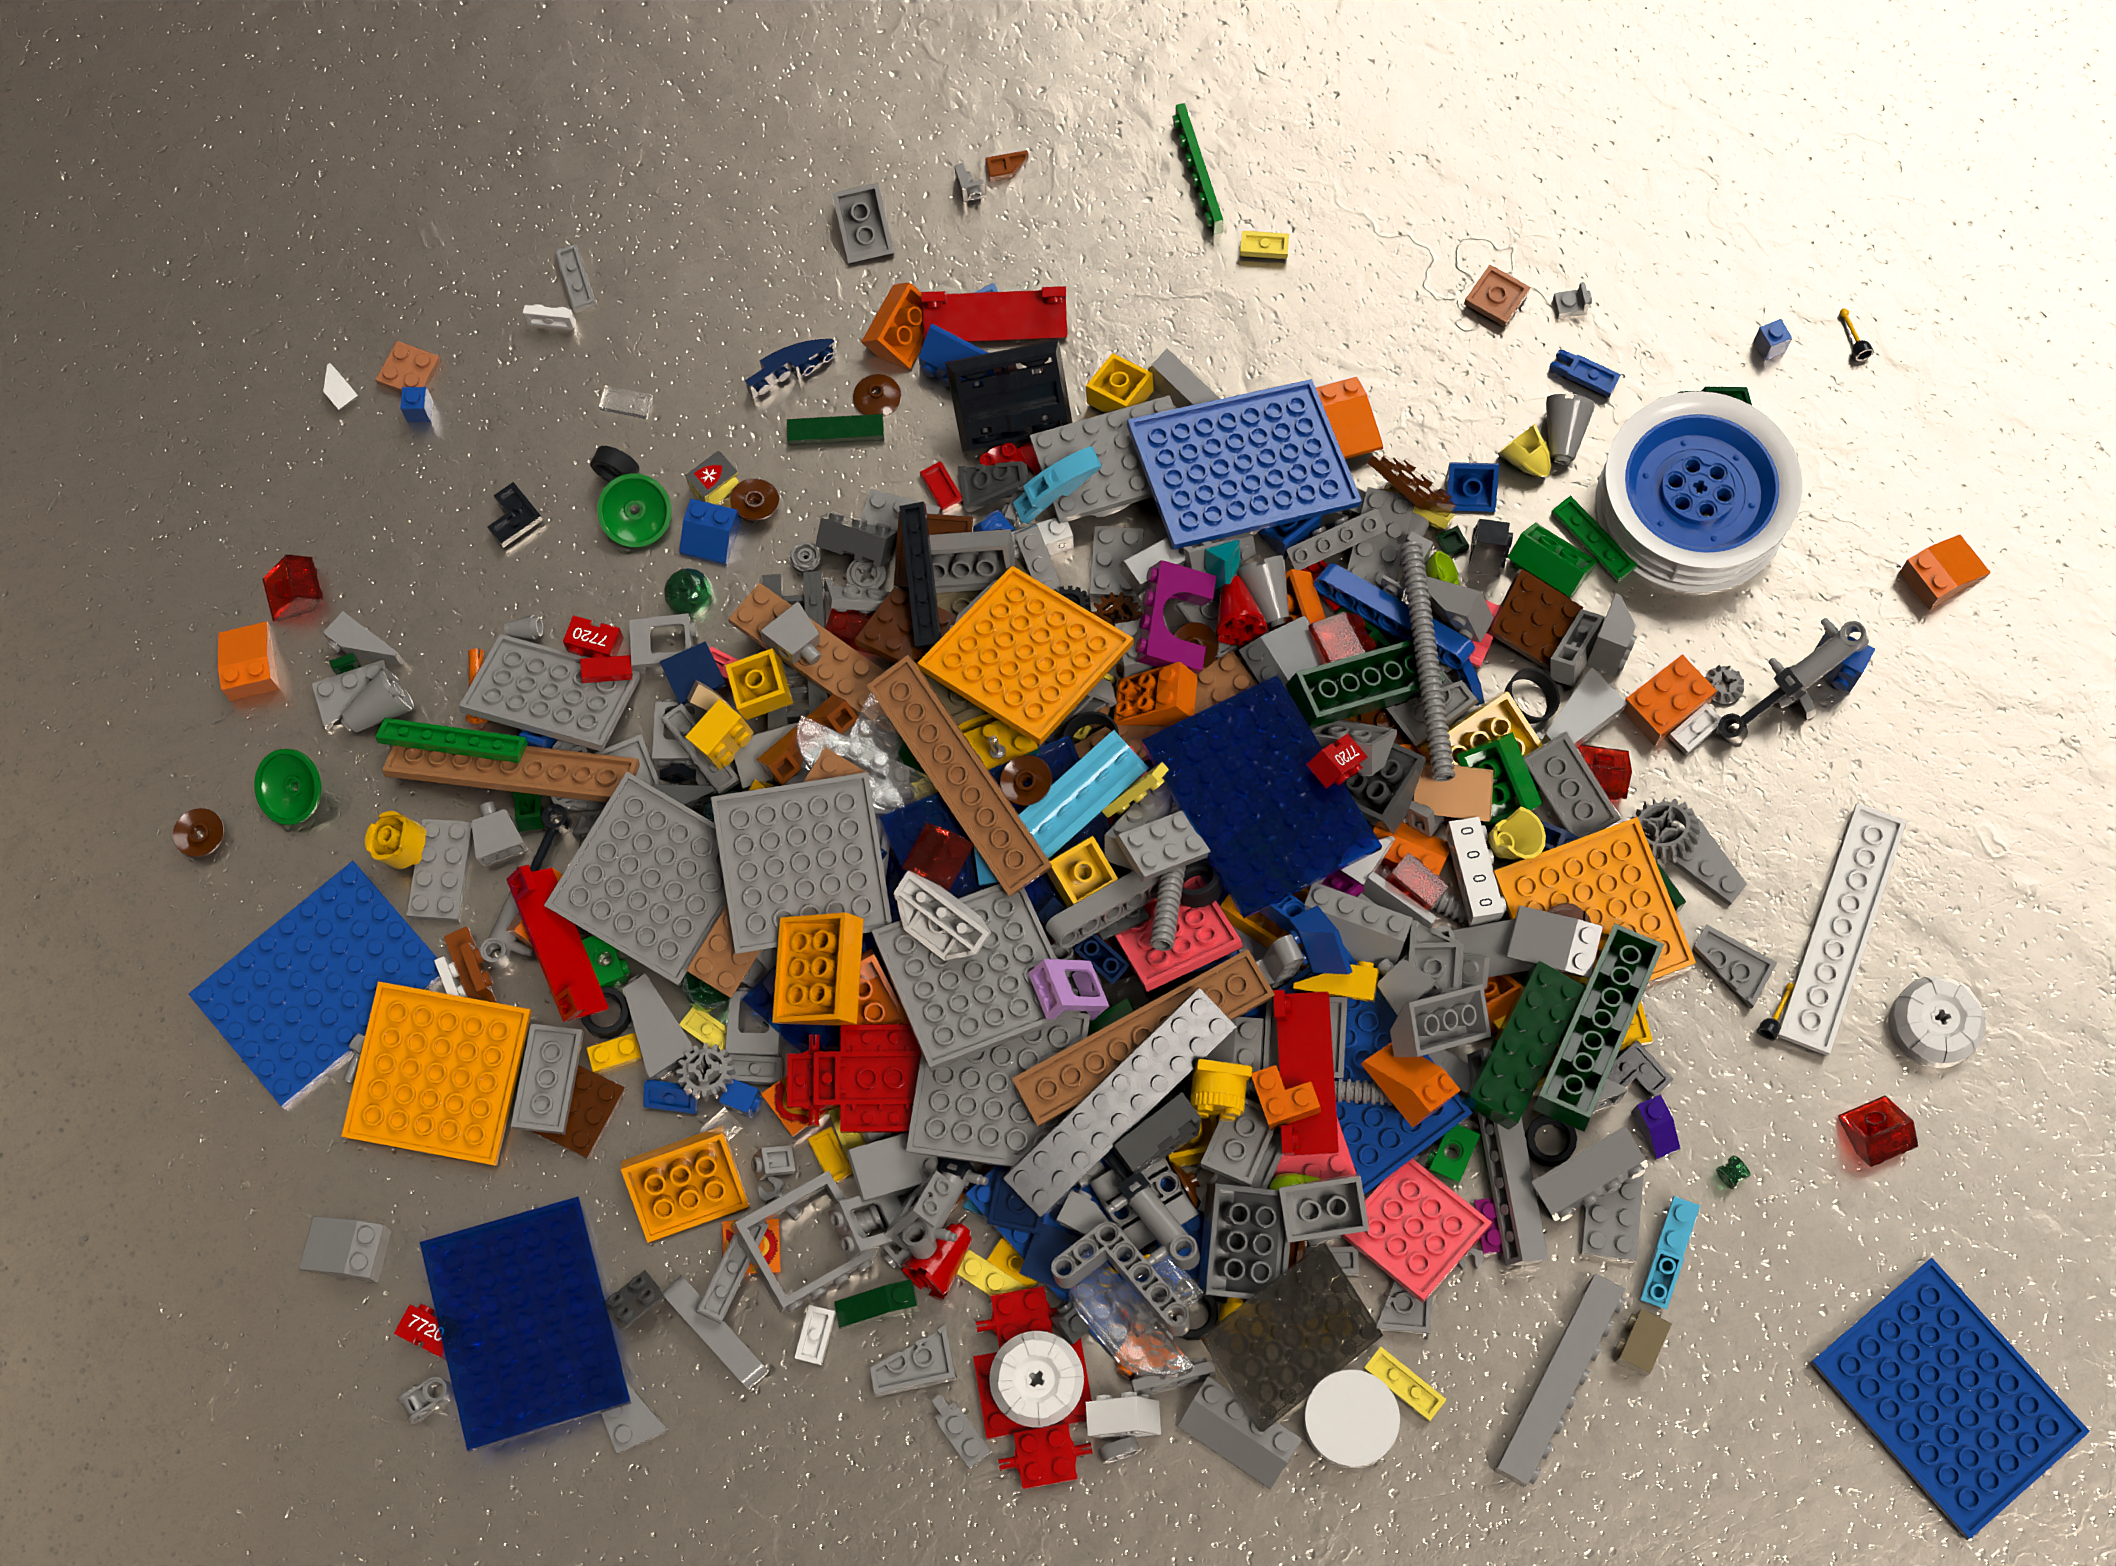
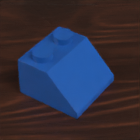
M690 499L683 519L679 553L727 565L741 525L738 510Z
M1826 631L1815 650L1831 638ZM1849 635V637H1848V640H1850V641H1856V640H1857V639L1853 638V637L1850 636V635ZM1868 645L1864 650L1853 653L1825 675L1827 681L1831 682L1839 690L1851 692L1876 649Z
M1318 905L1289 919L1292 930L1289 933L1293 935L1304 956L1303 966L1307 964L1313 973L1350 974L1353 972L1339 930Z

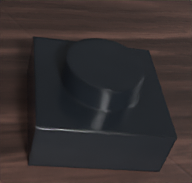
M672 763L669 767L660 770V780L675 785H681L696 779V770L686 767L684 763Z

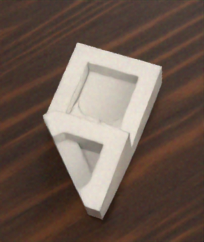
M331 363L327 364L323 392L336 409L340 411L357 399L358 395Z

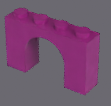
M1160 560L1151 566L1147 572L1146 579L1149 581L1148 590L1143 597V605H1145L1144 614L1139 622L1141 635L1135 651L1138 653L1137 662L1158 668L1181 662L1198 674L1203 670L1206 647L1181 640L1171 634L1164 623L1163 608L1168 599H1178L1204 606L1213 600L1216 576Z

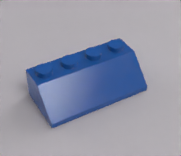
M931 324L919 355L920 369L925 375L929 377L934 376L950 387L945 362L988 354V352ZM989 369V372L984 376L993 375V370ZM960 376V380H961V381L967 380V379L962 378V377Z

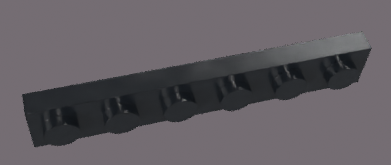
M924 501L899 506L914 641L917 650L933 647L941 639L927 510Z

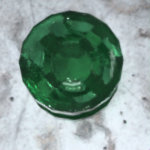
M1735 1155L1728 1159L1726 1165L1716 1168V1172L1723 1183L1733 1190L1737 1187L1739 1181L1746 1180L1751 1176L1745 1163Z

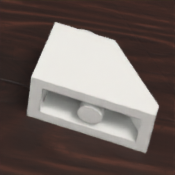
M1389 836L1356 843L1350 848L1346 846L1338 858L1341 863L1337 868L1364 885L1369 875L1377 870L1396 838Z

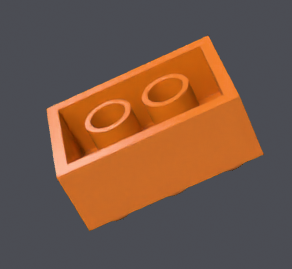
M1682 654L1625 699L1627 705L1623 712L1656 746L1705 703L1709 704L1717 690Z

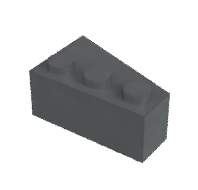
M829 512V514L822 516L820 519L815 546L838 554L847 553L854 555V559L863 561V558L874 560L873 566L880 568L892 560L897 531L891 530V526L886 524H876L874 526L867 524V520L862 518L850 520L844 518L842 513Z
M1182 1092L1151 1117L1141 1122L1133 1131L1127 1133L1114 1145L1113 1153L1130 1175L1138 1170L1142 1173L1199 1135L1201 1117Z

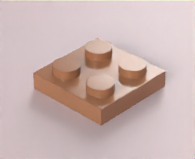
M1489 264L1466 297L1464 304L1506 327L1530 292L1531 287Z
M396 341L376 378V382L378 385L402 393V387H428L442 360L436 354Z

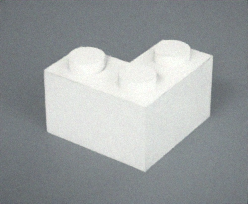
M1137 1392L1121 1393V1398L1112 1399V1395L1096 1396V1401L1086 1402L1087 1431L1090 1437L1105 1438L1123 1435L1144 1437L1161 1435L1159 1401L1149 1399L1147 1394L1137 1395Z

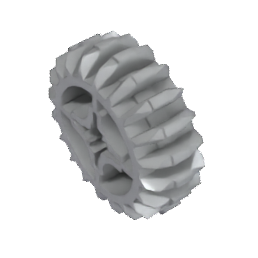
M1665 797L1660 803L1655 799L1652 801L1653 805L1644 803L1643 810L1637 809L1635 814L1640 821L1644 833L1650 834V837L1655 838L1654 842L1646 837L1655 861L1661 859L1665 865L1667 859H1672L1676 863L1678 856L1685 859L1686 851L1693 853L1694 845H1698V836L1701 833L1698 826L1699 819L1695 816L1693 809H1688L1685 802L1678 805L1676 798L1671 803ZM1674 820L1683 824L1685 828H1681L1678 824L1674 823Z

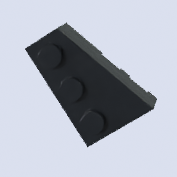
M1487 519L1478 520L1473 528L1468 573L1497 577L1500 568H1505L1506 558H1508L1509 548H1511L1513 533L1509 532L1510 523Z

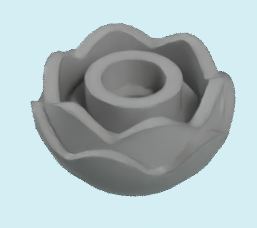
M802 542L796 545L790 552V560L794 568L807 572L819 565L821 554L815 544Z

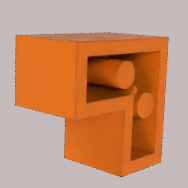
M1276 1065L1252 1073L1251 1078L1270 1130L1321 1113L1320 1104L1311 1081L1285 1090Z

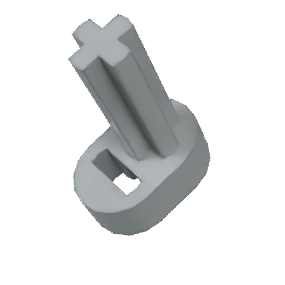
M1126 1435L1114 1436L1115 1442L1099 1448L1104 1464L1130 1457L1140 1451L1135 1436Z

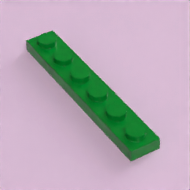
M1185 103L1176 105V115L1172 116L1175 129L1180 131L1179 142L1181 148H1185L1187 152L1185 154L1187 167H1192L1193 185L1198 187L1200 191L1198 193L1200 206H1205L1206 213H1204L1206 224L1208 227L1211 226L1214 235L1223 233L1224 219Z
M384 718L375 736L379 744L520 763L528 745L526 737Z

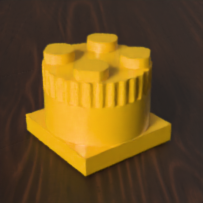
M1199 1059L1195 1063V1068L1189 1073V1080H1192L1190 1103L1201 1118H1208L1209 1115L1219 1116V1120L1230 1122L1235 1121L1236 1117L1242 1115L1245 1107L1246 1085L1252 1076V1067Z

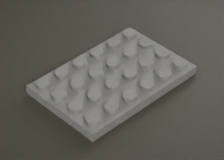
M1170 395L1030 435V442L1041 472L1061 459L1089 446L1093 447L1102 466L1069 496L1061 495L1052 503L1059 524L1153 497L1126 424L1127 419L1175 409Z
M499 634L461 701L459 709L461 713L603 752L640 680V672L632 670L633 680L582 683L580 659L587 657Z

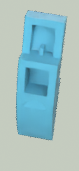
M1089 446L1061 459L1023 486L1025 492L1013 502L1021 522L1029 524L1061 495L1069 496L1102 468L1093 447Z
M1676 1196L1672 1197L1665 1221L1662 1223L1640 1300L1664 1309L1668 1308L1700 1205Z

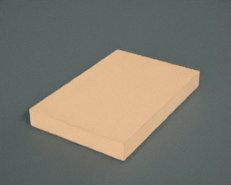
M1425 762L1414 792L1415 802L1427 805L1434 811V815L1462 819L1479 817L1480 821L1487 822L1491 820L1494 770L1454 766L1455 777L1451 780L1440 782L1432 779L1433 772L1431 771V766L1433 765Z

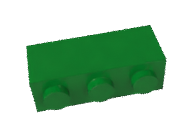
M1536 522L1520 534L1508 555V559L1512 561L1515 567L1526 569L1533 576L1544 583H1548L1568 597L1577 592L1598 562Z
M1513 732L1491 739L1457 754L1459 763L1463 767L1494 770L1491 820L1489 822L1484 821L1485 826L1507 819L1519 807L1533 810L1542 804Z

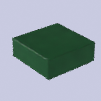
M1458 525L1437 534L1435 537L1442 552L1449 557L1469 549V544Z
M354 653L329 661L331 669L336 675L361 667Z

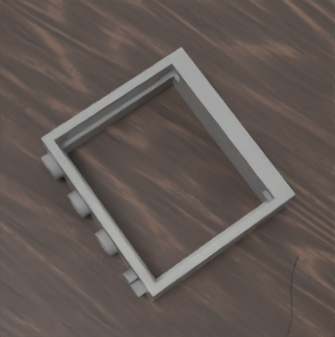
M829 1171L736 1221L732 1227L780 1313L786 1309L788 1312L798 1309L803 1305L802 1300L809 1296L812 1299L821 1296L827 1291L825 1287L832 1283H835L836 1286L844 1283L850 1278L849 1274L857 1269L859 1273L865 1271L866 1268L873 1265L872 1260L877 1256L874 1249L863 1252L853 1260L848 1261L786 1297L751 1236L750 1230L824 1189L828 1191L835 1205L839 1201L845 1200ZM850 1210V1216L859 1236L867 1238L854 1213Z

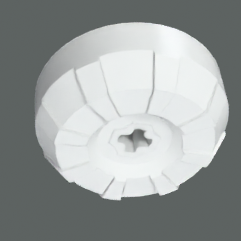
M1927 976L1914 981L1898 995L1890 1011V1029L1896 1044L1910 1059L1927 1067L1946 1068L1961 1063L1977 1050L1984 1037L1986 1015L1980 1002L1970 991L1969 987L1950 978Z
M1044 1331L1025 1332L1011 1338L997 1352L990 1370V1389L997 1406L1009 1419L1028 1427H1046L1064 1419L1076 1407L1083 1390L1084 1373L1077 1353L1064 1339Z
M1360 1370L1338 1371L1321 1380L1311 1392L1304 1410L1305 1431L1311 1446L1328 1462L1343 1468L1365 1467L1381 1459L1394 1444L1400 1427L1399 1407L1388 1386L1374 1375Z

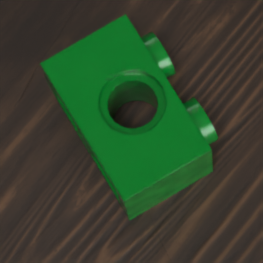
M594 935L583 939V945L600 987L617 988L627 984L628 978L626 974H629L630 970L626 960H620L617 953L620 950ZM612 957L608 965H600L603 958Z
M1459 1124L1437 1140V1142H1440V1146L1437 1152L1431 1151L1425 1164L1430 1167L1429 1172L1440 1181L1457 1188L1481 1134ZM1446 1148H1453L1457 1151L1458 1157L1450 1159L1445 1155L1444 1150Z

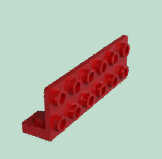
M1066 286L1042 287V290L957 294H946V291L921 292L924 341L931 324L967 342L1066 338L1068 335Z
M529 865L520 866L506 880L562 1021L567 1022L606 1011L609 1008L576 925L544 906L558 884L554 870L547 868L532 872Z
M1273 990L1275 994L1274 1014L1277 1021L1279 1069L1284 1088L1287 1090L1311 1081L1321 1108V1113L1281 1126L1282 1153L1284 1156L1337 1154L1339 1152L1329 993L1326 991L1286 994L1284 990Z

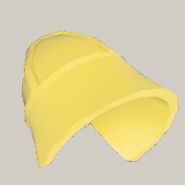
M1536 424L1529 427L1497 453L1524 473L1536 477L1549 476L1551 469L1550 452Z
M1519 807L1510 817L1495 825L1489 833L1488 843L1493 854L1500 859H1529L1541 854L1545 847L1546 834L1539 818L1531 810Z

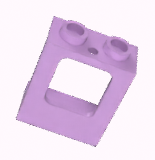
M1043 959L1028 973L1046 1019H1056L1063 1011L1074 1010L1087 1011L1090 1014V1020H1094L1109 1007L1091 961ZM1065 971H1076L1072 976L1080 996H1076L1073 993Z

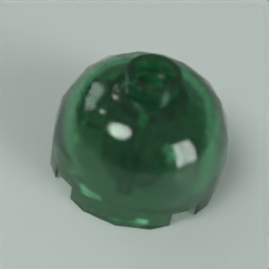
M692 568L680 569L673 573L666 581L664 587L665 602L670 611L677 615L689 613L690 619L698 618L707 613L712 600L714 601L715 598L714 589L708 577L701 571Z
M687 972L684 976L682 983L683 994L688 1004L694 1009L705 1013L716 1012L724 1008L731 1000L729 996L693 974Z

